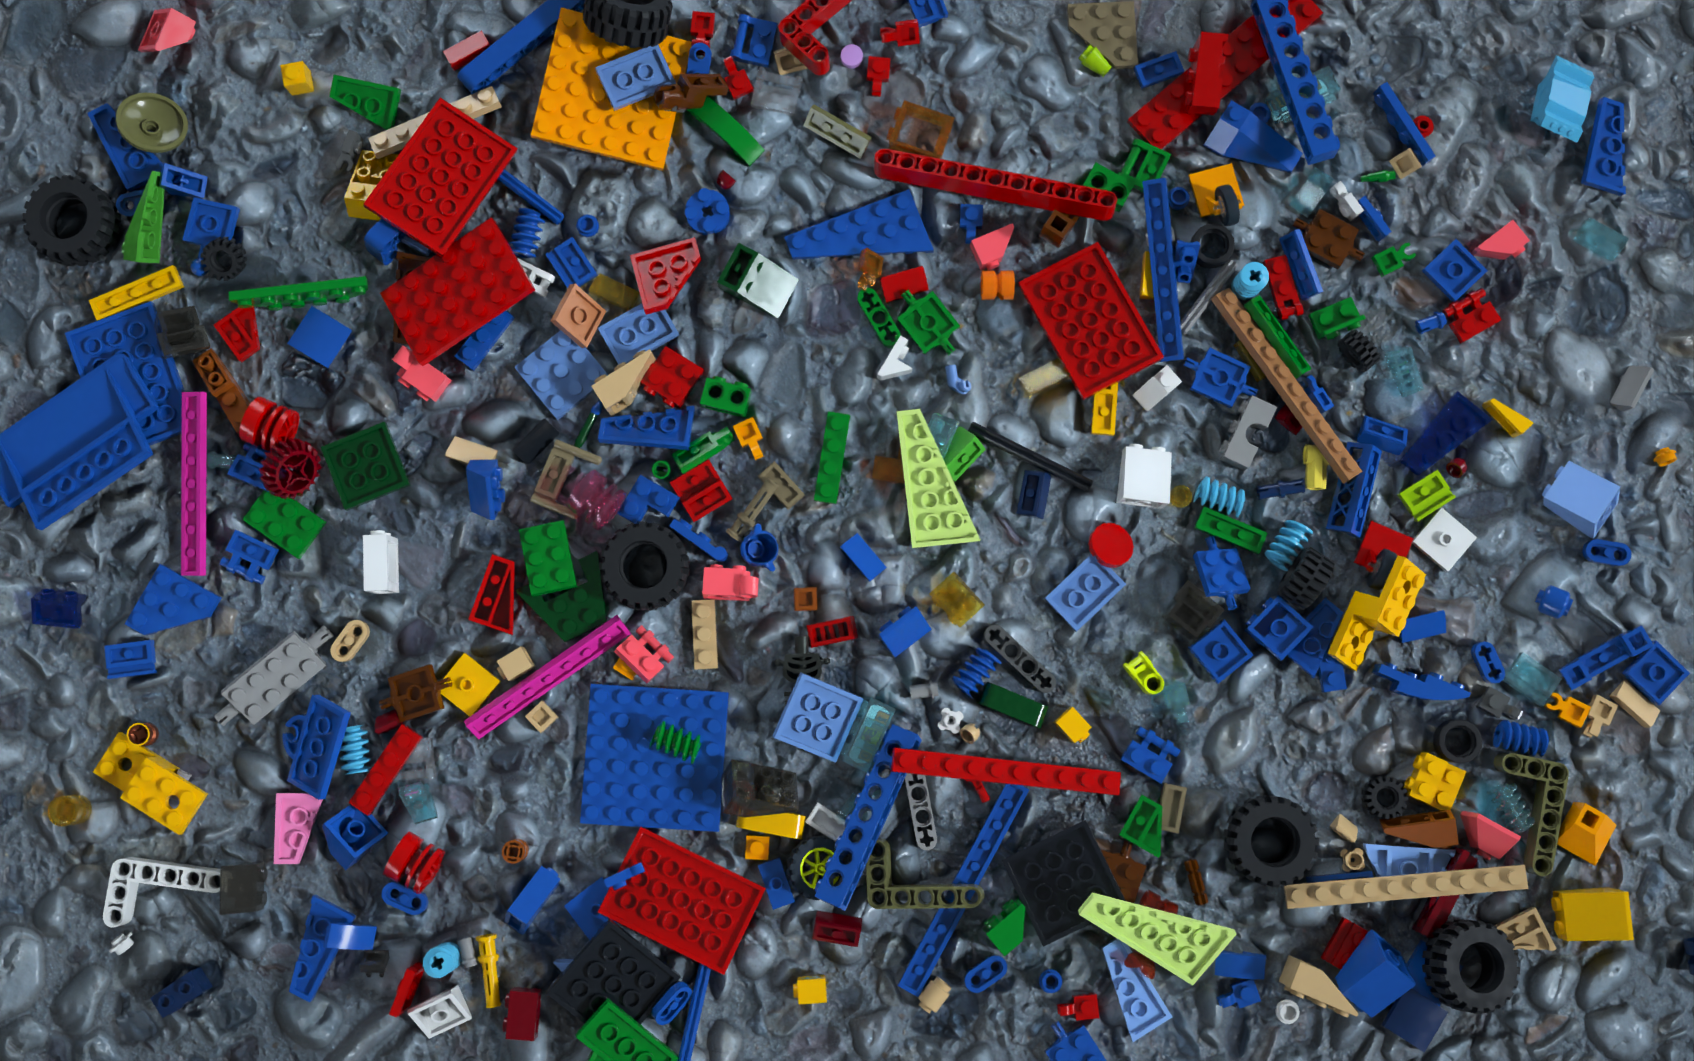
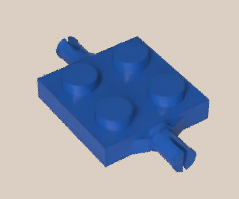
M1212 348L1207 350L1204 359L1200 363L1187 357L1183 365L1195 371V378L1190 390L1229 408L1233 407L1237 396L1241 393L1251 397L1252 395L1255 396L1258 389L1246 385V376L1251 366Z
M1207 537L1205 541L1209 550L1197 551L1193 555L1206 597L1218 596L1225 598L1228 610H1234L1238 607L1234 595L1247 593L1251 589L1237 548L1219 549L1215 537Z
M1056 1021L1055 1025L1052 1024L1050 1026L1058 1037L1053 1045L1044 1050L1050 1061H1106L1083 1024L1069 1032L1064 1031L1059 1021Z

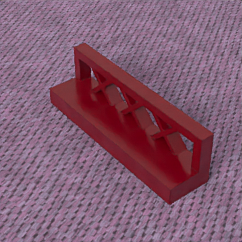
M1454 847L1453 850H1456V854L1454 857H1451L1445 869L1446 871L1473 869L1478 859L1469 855L1470 852ZM1460 895L1428 897L1412 930L1427 938H1433L1432 933L1437 928H1442V924L1446 923Z

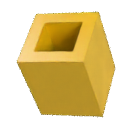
M303 61L280 65L284 87L292 96L314 92L311 70Z
M1069 707L1053 722L1072 743L1077 741L1079 743L1083 742L1090 735L1088 731L1092 728L1074 707Z
M826 975L797 978V983L793 984V996L798 998V1004L827 1003Z

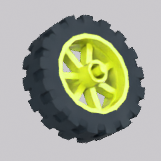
M810 837L799 842L798 846L792 849V854L787 860L788 869H786V872L789 875V883L798 894L805 898L819 901L815 897V887L819 875L823 879L826 872L825 864L836 850V842L825 837ZM819 851H823L828 854L821 863L819 858ZM812 852H814L815 856L814 863L806 859ZM848 854L843 858L844 865L850 863L847 858ZM804 862L810 865V870L803 872ZM814 873L812 883L810 884L804 876ZM837 876L834 879V887L841 884L842 876Z

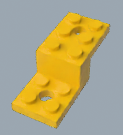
M1398 555L1379 597L1359 591L1354 592L1327 654L1348 669L1357 671L1364 659L1367 646L1373 639L1374 630L1399 637L1401 630L1406 625L1408 614L1415 605L1416 596L1424 585L1426 574L1406 557Z
M118 732L93 771L96 775L122 790L123 794L120 797L122 800L178 835L184 833L208 795L205 791L176 774L180 768L145 746L130 744L127 735L123 732ZM125 758H129L132 762V766L128 771L122 768V761ZM173 795L179 799V805L175 809L169 805V799Z

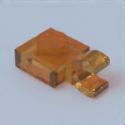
M869 248L861 251L858 270L862 271L863 274L858 280L857 287L863 291H866L867 285L873 287L875 279L881 276L884 260L882 256Z

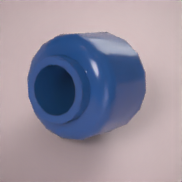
M1550 585L1546 587L1545 591L1539 590L1535 602L1539 603V612L1558 619L1562 615L1567 616L1573 599H1570L1568 591Z

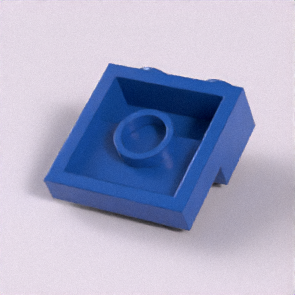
M1278 595L1274 600L1270 597L1261 606L1264 611L1259 616L1254 614L1245 623L1248 626L1245 632L1258 644L1268 649L1277 659L1282 661L1308 634L1313 626Z

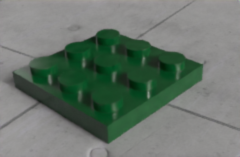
M385 421L321 447L346 511L411 485Z

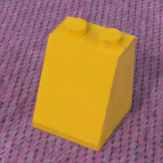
M1610 887L1553 891L1551 906L1555 911L1556 917L1554 931L1559 939L1565 941L1634 940L1629 892Z

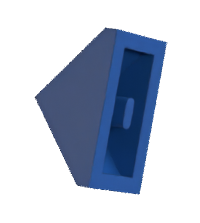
M163 163L159 186L171 195L204 199L208 177Z

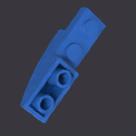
M1388 662L1375 664L1371 672L1392 681L1390 691L1411 698L1457 700L1470 697L1471 692L1464 690V685L1451 681V683L1443 681V676L1434 672L1421 674L1419 677L1408 671H1405V673L1397 671V666Z

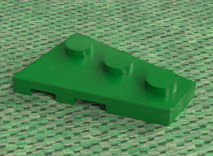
M333 75L329 97L388 130L395 126L401 89Z

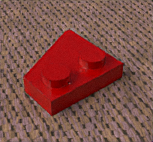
M254 306L250 308L238 307L214 324L216 330L240 362L245 361L260 350Z

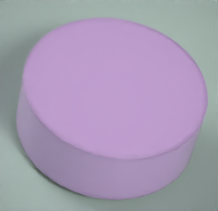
M854 44L845 46L841 51L842 64L850 69L860 66L863 60L861 48Z

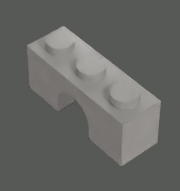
M1253 395L1247 400L1244 399L1238 409V412L1241 413L1238 420L1234 419L1228 432L1231 435L1228 441H1223L1219 452L1222 453L1219 460L1242 471L1247 470L1258 447L1247 441L1246 430L1248 427H1255L1262 431L1268 428L1277 407Z

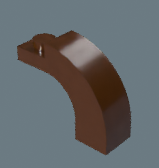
M1054 210L1043 226L1039 237L1059 248L1080 216L1060 213Z

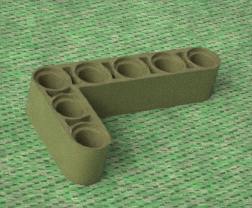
M1499 753L1494 758V767L1498 772L1537 780L1523 864L1528 873L1547 876L1552 872L1569 771L1562 763L1516 753ZM1508 757L1511 760V767L1509 769L1505 766V760ZM1530 762L1534 765V771L1531 774L1528 771ZM1553 767L1557 771V775L1554 779L1551 776V769ZM1549 790H1551L1553 793V798L1551 801H1548L1547 799V793ZM1545 813L1549 815V821L1547 824H1544L1543 822V816ZM1544 836L1545 845L1540 847L1539 839ZM1540 859L1541 868L1536 870L1535 863Z
M877 839L876 843L883 847V854L878 856L872 851L866 864L867 900L871 907L875 909L974 908L983 901L984 890L977 884L892 885L890 844L885 839ZM876 867L884 871L883 879L875 877L874 869ZM923 890L931 894V901L928 903L921 899L920 895ZM945 890H950L954 893L955 899L953 902L945 900ZM968 890L977 892L978 900L976 902H971L967 898ZM876 891H881L884 894L885 900L883 903L876 901ZM899 891H904L908 895L906 903L899 901L897 896Z

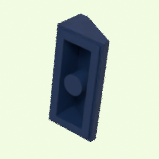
M1024 471L1017 515L1037 519L1044 518L1051 482L1050 474L1039 471Z

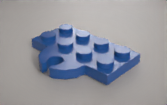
M318 694L311 696L306 714L292 716L285 725L287 727H293L296 731L295 737L293 733L282 734L284 748L293 759L287 778L288 782L318 800L326 799L351 712Z

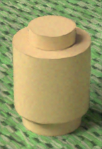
M936 977L934 981L931 980L919 995L918 999L921 1001L919 1006L928 1013L931 1011L936 1013L950 995L948 992L951 990V987L942 979Z

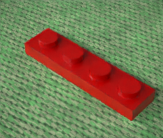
M401 724L348 803L369 816L423 737L405 724Z

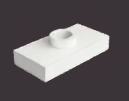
M817 802L805 821L828 838L834 840V842H836L840 835L842 836L846 828L844 826L845 819Z

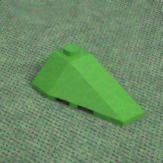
M152 171L125 235V241L122 244L123 260L141 263H160L165 191L159 186L161 172Z

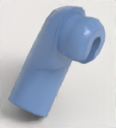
M956 365L945 366L948 387L959 394L969 392L971 390V383L958 377Z

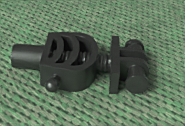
M808 636L795 637V654H786L784 661L780 659L774 661L776 666H783L784 678L792 683H796L797 680L790 678L787 670L798 673L797 675L800 672L808 675L807 673L818 669V673L814 678L819 679L822 675L821 665L830 663L828 657L820 660L818 653L809 654ZM816 662V666L807 669L808 664ZM788 663L797 664L798 669L789 667ZM784 692V697L790 696L791 692Z

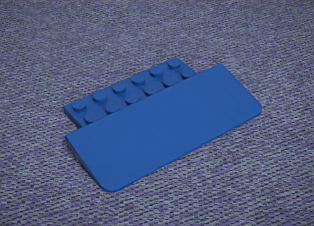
M116 354L0 433V496L6 506L10 508H15L24 502L36 529L44 530L154 455L139 422L160 409V407L126 355Z

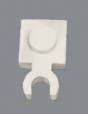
M1341 181L1332 186L1330 192L1339 201L1337 204L1344 217L1352 221L1364 211L1353 194L1347 192L1345 185Z

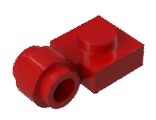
M693 11L690 33L691 36L697 37L692 39L691 46L702 42L710 48V40H706V37L713 38L715 13ZM698 50L696 55L705 56L703 50Z

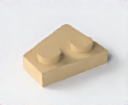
M1530 907L1495 925L1498 930H1502L1507 934L1506 940H1511L1515 946L1513 950L1538 949L1554 951L1557 949L1535 907Z

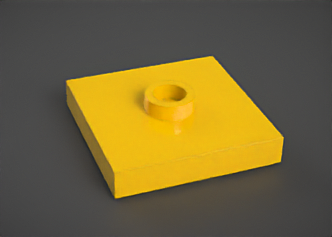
M463 653L443 678L450 677L452 681L447 683L452 682V687L442 689L441 694L470 717L480 709L501 680L467 653Z

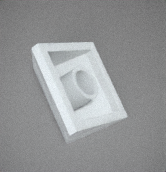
M459 985L417 1003L407 1010L408 1015L429 1039L472 1019Z

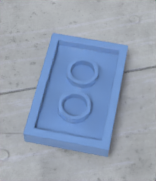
M658 44L654 47L648 46V48L640 49L595 67V71L614 111L653 96L657 86L676 84Z
M642 303L598 327L618 365L623 362L627 364L634 359L633 356L642 350L648 351L650 349L653 351L679 336L666 310L646 315Z
M1092 554L1044 598L1075 632L1126 585L1111 568L1097 562L1098 559L1092 556Z

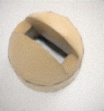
M973 723L965 725L960 730V736L969 744H973L980 736V729H976Z

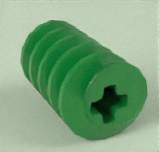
M663 720L657 727L649 747L656 742V750L659 751L665 746V754H669L673 749V756L675 758L682 753L683 761H686L691 756V764H694L702 744L700 743V735L698 734L694 739H691L692 732L689 731L683 736V728H680L675 733L674 724L665 729L666 721Z

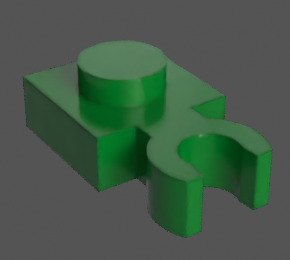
M1404 243L1399 247L1398 251L1392 246L1371 258L1381 277L1404 266L1402 261H1410L1416 256L1415 253L1407 255L1404 252V249L1409 247L1410 243Z

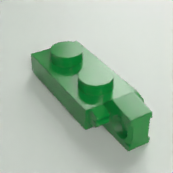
M728 427L714 433L709 431L691 442L689 450H678L671 456L684 474L722 451L735 438Z

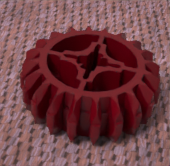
M287 438L285 442L279 440L277 447L271 445L272 451L270 453L264 452L267 458L261 460L264 466L258 469L262 474L260 479L264 483L265 489L282 499H294L296 495L303 496L304 490L310 491L309 486L316 484L314 479L320 476L317 471L322 468L319 464L321 458L317 455L316 449L308 442L297 438L294 440Z

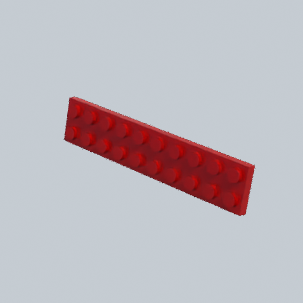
M1288 0V10L1290 15H1293L1295 18L1297 34L1302 33L1323 14L1321 9L1312 0ZM1271 14L1273 17H1278L1276 14ZM1254 15L1228 35V41L1223 46V56H1226L1225 64H1222L1221 71L1223 82L1220 101L1269 60ZM1278 33L1280 37H1286L1284 34ZM1191 67L1127 120V123L1144 142L1163 149L1204 115L1188 113V105H1185L1186 92L1190 88V84L1186 83L1187 72L1191 70Z

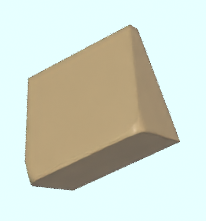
M1339 814L1331 823L1330 828L1344 840L1355 843L1358 828L1342 814Z

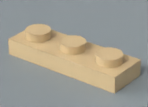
M715 600L691 601L694 669H717Z

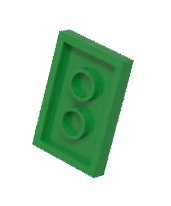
M263 491L242 519L297 559H301L327 523L297 500L291 498L282 499L274 496L270 491Z
M564 520L519 529L532 597L578 587Z

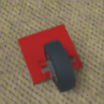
M1374 521L1369 522L1353 562L1365 567L1366 571L1369 572L1367 578V585L1379 591L1383 589L1397 556L1407 557L1414 538Z

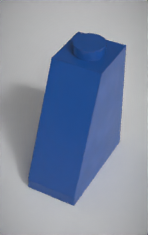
M541 866L507 910L504 922L523 935L559 885L561 879L558 877V873L550 867L545 868Z

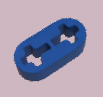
M1489 642L1474 644L1471 648V655L1481 678L1490 684L1500 683L1505 677V670L1494 646ZM1481 648L1487 649L1488 652L1485 653V656L1479 655L1478 652L1481 651ZM1491 669L1497 670L1495 678L1489 677L1488 673L1491 672Z

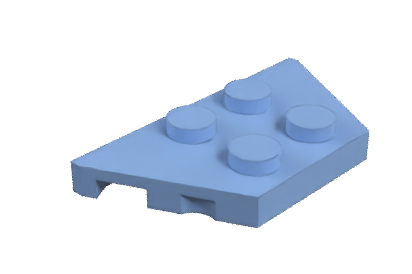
M1363 843L1364 850L1376 877L1446 871L1445 868L1448 862L1456 854V850Z

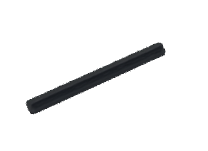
M972 422L968 429L977 438L1086 492L1092 486L1093 481L976 422Z

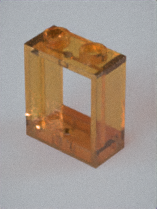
M904 100L902 107L898 106L894 115V120H897L895 127H890L886 140L889 141V149L942 159L955 117ZM906 115L942 127L933 153L897 141Z

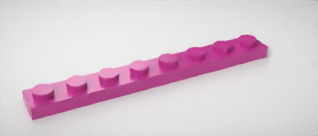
M182 392L181 576H206L207 392Z
M618 615L614 616L464 720L466 727L479 740L629 636L631 632Z

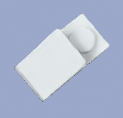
M900 335L878 372L877 379L885 380L912 373L911 367L899 361V358L902 360L905 358L910 349L906 347L908 339Z
M1166 365L1132 396L1148 412L1182 381Z

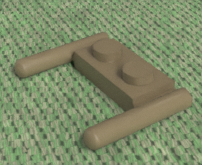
M556 439L530 502L569 518L577 519L579 517L578 511L556 503V500L575 456L596 465L601 464L602 458Z

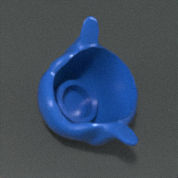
M757 523L754 529L741 542V556L749 565L767 568L774 572L775 566L773 561L778 555L777 541L771 533L763 531L761 524Z

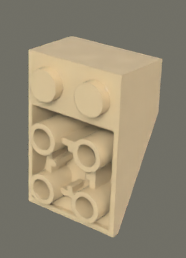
M650 349L636 353L633 356L634 359L627 364L626 362L620 363L614 368V372L608 376L604 374L595 379V384L591 387L611 416L630 406L642 387L641 380L651 364H654L656 361Z
M1288 955L1279 982L1285 985V990L1302 999L1307 995L1306 999L1323 1008H1326L1328 1004L1329 1009L1347 1018L1349 1014L1358 1016L1359 1013L1322 970Z

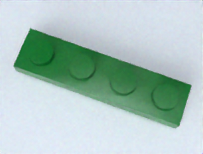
M1260 295L1244 305L1251 318L1255 320L1264 336L1272 344L1295 379L1312 369Z
M828 411L814 501L835 505L837 503L850 422L849 414Z

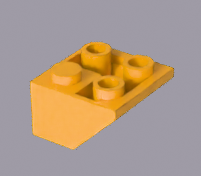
M1573 802L1560 827L1557 845L1596 866L1617 825L1606 814L1586 803Z

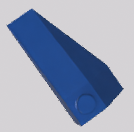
M1232 100L1203 145L1224 158L1240 159L1245 163H1257L1267 168L1288 173L1292 172L1303 154L1255 114Z

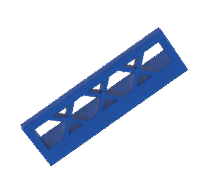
M1347 442L1346 449L1351 456L1353 449L1363 450L1361 457L1356 460L1357 465L1363 472L1358 474L1356 479L1349 484L1348 482L1343 484L1338 478L1326 529L1344 532L1352 537L1361 538L1382 451L1373 444ZM1349 491L1351 499L1343 505L1340 501L1341 496ZM1344 513L1346 517L1344 527L1334 525L1336 517Z

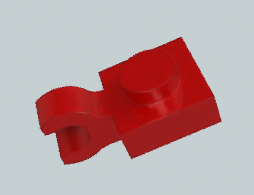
M917 19L895 22L896 28H880L882 43L897 40L898 47L920 44Z
M731 56L723 59L724 66L729 76L724 78V81L729 87L728 90L733 100L753 92L754 89L745 70L737 71Z
M868 57L867 81H873L872 96L881 97L882 82L889 83L891 58Z
M1096 993L1072 995L1073 1003L1057 1004V1012L1060 1016L1074 1014L1076 1021L1099 1018Z

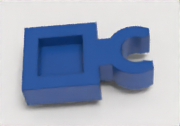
M640 862L603 880L607 888L613 887L615 891L626 886V880L645 872V869Z

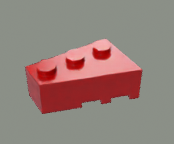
M1201 32L1193 48L1189 49L1188 62H1191V70L1187 72L1186 83L1190 84V88L1185 96V105H1188V113L1215 115L1219 109L1223 82L1221 71L1222 64H1225L1226 56H1223V46L1228 41L1229 34Z
M492 554L468 620L511 635L514 634V561Z

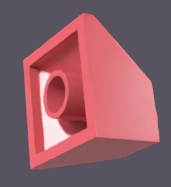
M172 8L154 10L138 51H161L188 42L195 34L194 26L196 21Z
M1462 811L1460 814L1470 847L1478 850L1476 854L1490 861L1491 858L1500 860L1521 838L1518 834L1479 813Z

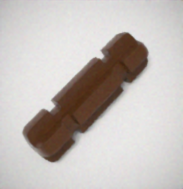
M1196 859L1187 860L1184 862L1186 871L1189 872L1187 876L1192 893L1195 894L1193 896L1195 904L1198 906L1208 903V897L1204 893L1205 887L1201 872L1198 871V862Z

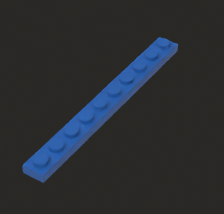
M1004 785L952 884L979 885L1029 792L1028 788L1020 785ZM948 890L944 898L948 902H953L955 896L952 891ZM968 890L967 898L971 900L975 891ZM938 908L897 984L899 987L919 997L966 908Z

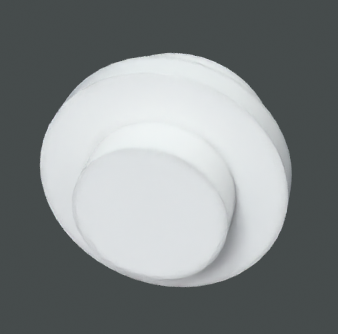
M1288 999L1280 1001L1275 1009L1277 1018L1285 1024L1294 1023L1300 1014L1298 1005Z

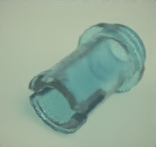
M215 451L207 453L206 466L210 469L215 467L230 469L236 456L216 454Z

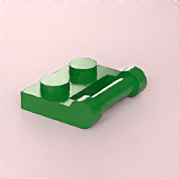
M1134 139L1131 144L1132 150L1121 172H1118V174L1134 182L1133 188L1143 192L1142 181L1159 179L1171 154L1140 139ZM1140 151H1143L1147 154L1134 178L1129 174Z

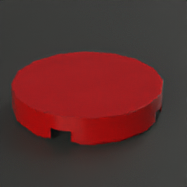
M1103 523L1096 527L1090 534L1088 542L1092 556H1095L1098 559L1097 562L1109 568L1120 567L1133 554L1134 546L1131 536L1123 527L1115 523Z

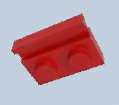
M1342 917L1321 959L1341 970L1368 931Z

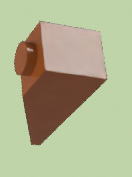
M1451 810L1379 819L1383 832L1392 836L1433 848L1447 849L1453 845H1459L1456 819Z

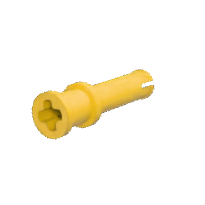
M494 933L475 937L479 945L480 954L477 958L479 963L482 964L486 1008H495L501 1005L496 966L499 954L496 953L495 939L497 934Z

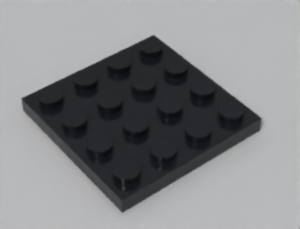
M1086 820L1002 860L1043 947L1092 924V922L1080 916L1078 909L1091 893L1126 901Z
M609 918L546 992L548 996L584 1024L607 998L639 1024H642L658 1001L671 986L677 983L681 976Z

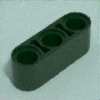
M989 682L986 683L978 702L985 707L1039 729L1049 708L1046 705Z

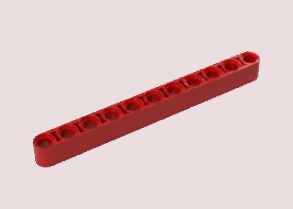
M880 149L875 153L874 173L882 179L1050 211L1057 210L1060 213L1102 221L1110 220L1113 217L1117 204V196L1108 190L891 149Z

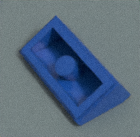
M1365 415L1357 442L1373 444L1380 450L1400 455L1407 444L1408 429Z
M858 533L840 546L842 551L869 582L887 568Z
M1440 610L1407 618L1406 625L1399 635L1401 643L1446 633L1445 611Z

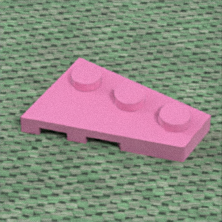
M276 793L274 864L300 863L323 799L318 800L308 793Z

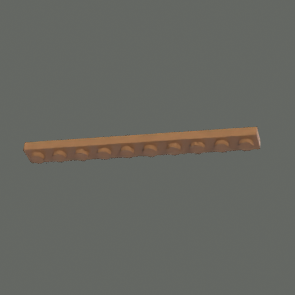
M1228 288L1211 298V301L1342 483H1346L1363 472L1232 290Z

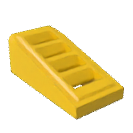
M1494 398L1482 404V407L1512 438L1523 434L1533 424L1531 420Z

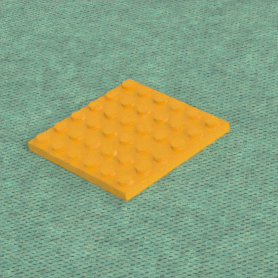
M561 7L531 138L663 171L676 112L659 110L654 102V95L614 111L595 71V67L643 48H630L625 45L619 46L613 42L609 43L588 30L583 20V13ZM667 35L658 45L677 84L680 74L686 73L691 42Z

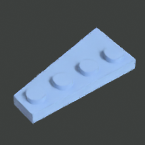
M1114 938L1101 946L1131 1041L1134 1042L1171 1019L1172 1015L1127 944Z

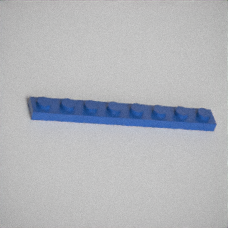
M1167 179L1146 180L1142 182L1158 344L1164 356L1160 362L1184 360Z

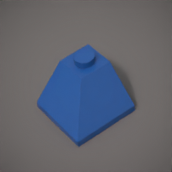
M351 804L322 825L330 854L345 871L363 858L388 834L372 814L367 816Z

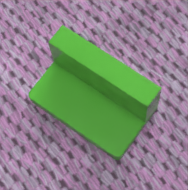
M961 426L939 447V451L953 481H956L986 450L974 434Z

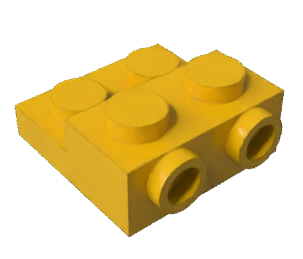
M1421 752L1413 761L1414 770L1412 775L1404 783V788L1407 790L1405 795L1439 811L1451 810L1467 771L1451 765L1432 754Z

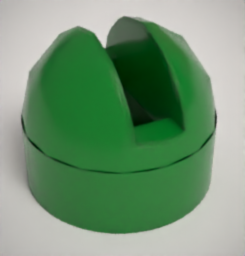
M659 460L652 466V473L658 479L666 478L671 472L669 463L664 460ZM657 466L668 468L667 471L656 470Z

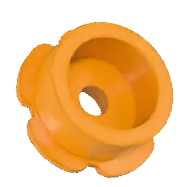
M1669 447L1660 449L1655 453L1656 456L1653 461H1657L1659 467L1669 465L1677 460L1676 450H1670Z

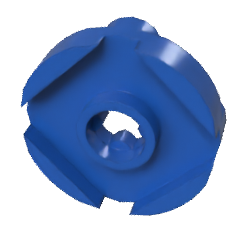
M703 188L688 199L685 206V216L689 226L695 232L701 235L716 234L727 226L730 219V208L726 198L721 193ZM708 207L712 208L711 212L713 215L703 217L704 212L702 210Z

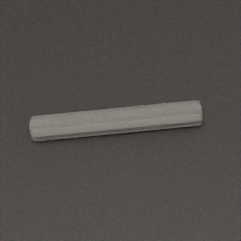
M1228 259L1180 321L1182 334L1188 333L1210 304L1211 298L1219 292L1238 265L1233 260Z

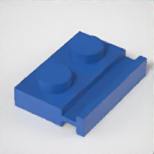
M907 0L914 19L918 20L919 28L937 22L941 18H948V11L943 0Z
M573 237L555 247L553 251L545 254L567 288L570 284H577L581 287L598 276Z
M154 640L104 646L106 669H108L107 679L157 673V670H155Z

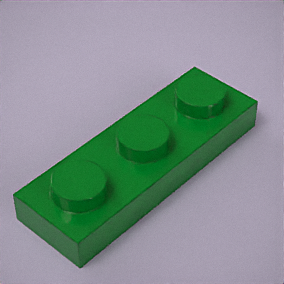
M1202 507L1194 529L1257 555L1260 554L1268 534L1207 507Z

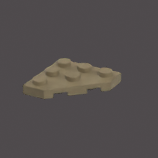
M1134 1L1067 5L1068 29L1073 34L1081 37L1087 46H1096L1109 65L1114 69H1134L1138 65Z

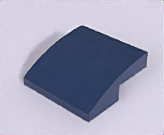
M1411 988L1395 1000L1381 1025L1425 1053L1448 1012Z

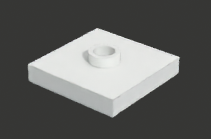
M1439 508L1414 537L1412 544L1442 570L1448 572L1477 537L1447 511Z

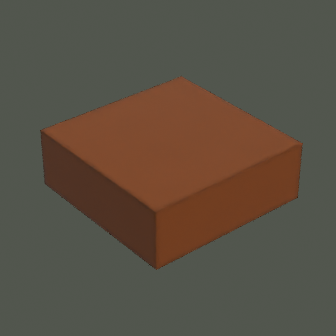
M817 587L794 588V611H817Z

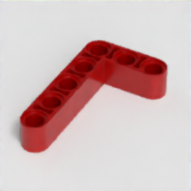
M806 0L779 23L781 44L815 75L826 74L830 69V61L827 48L811 34L852 0Z

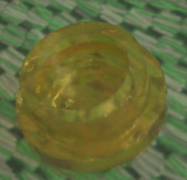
M1178 485L1170 491V502L1173 506L1184 508L1191 503L1192 492L1188 487Z

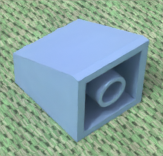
M1568 461L1565 467L1560 466L1554 476L1556 478L1552 485L1548 484L1542 493L1544 497L1543 505L1579 531L1594 539L1618 504L1620 486Z

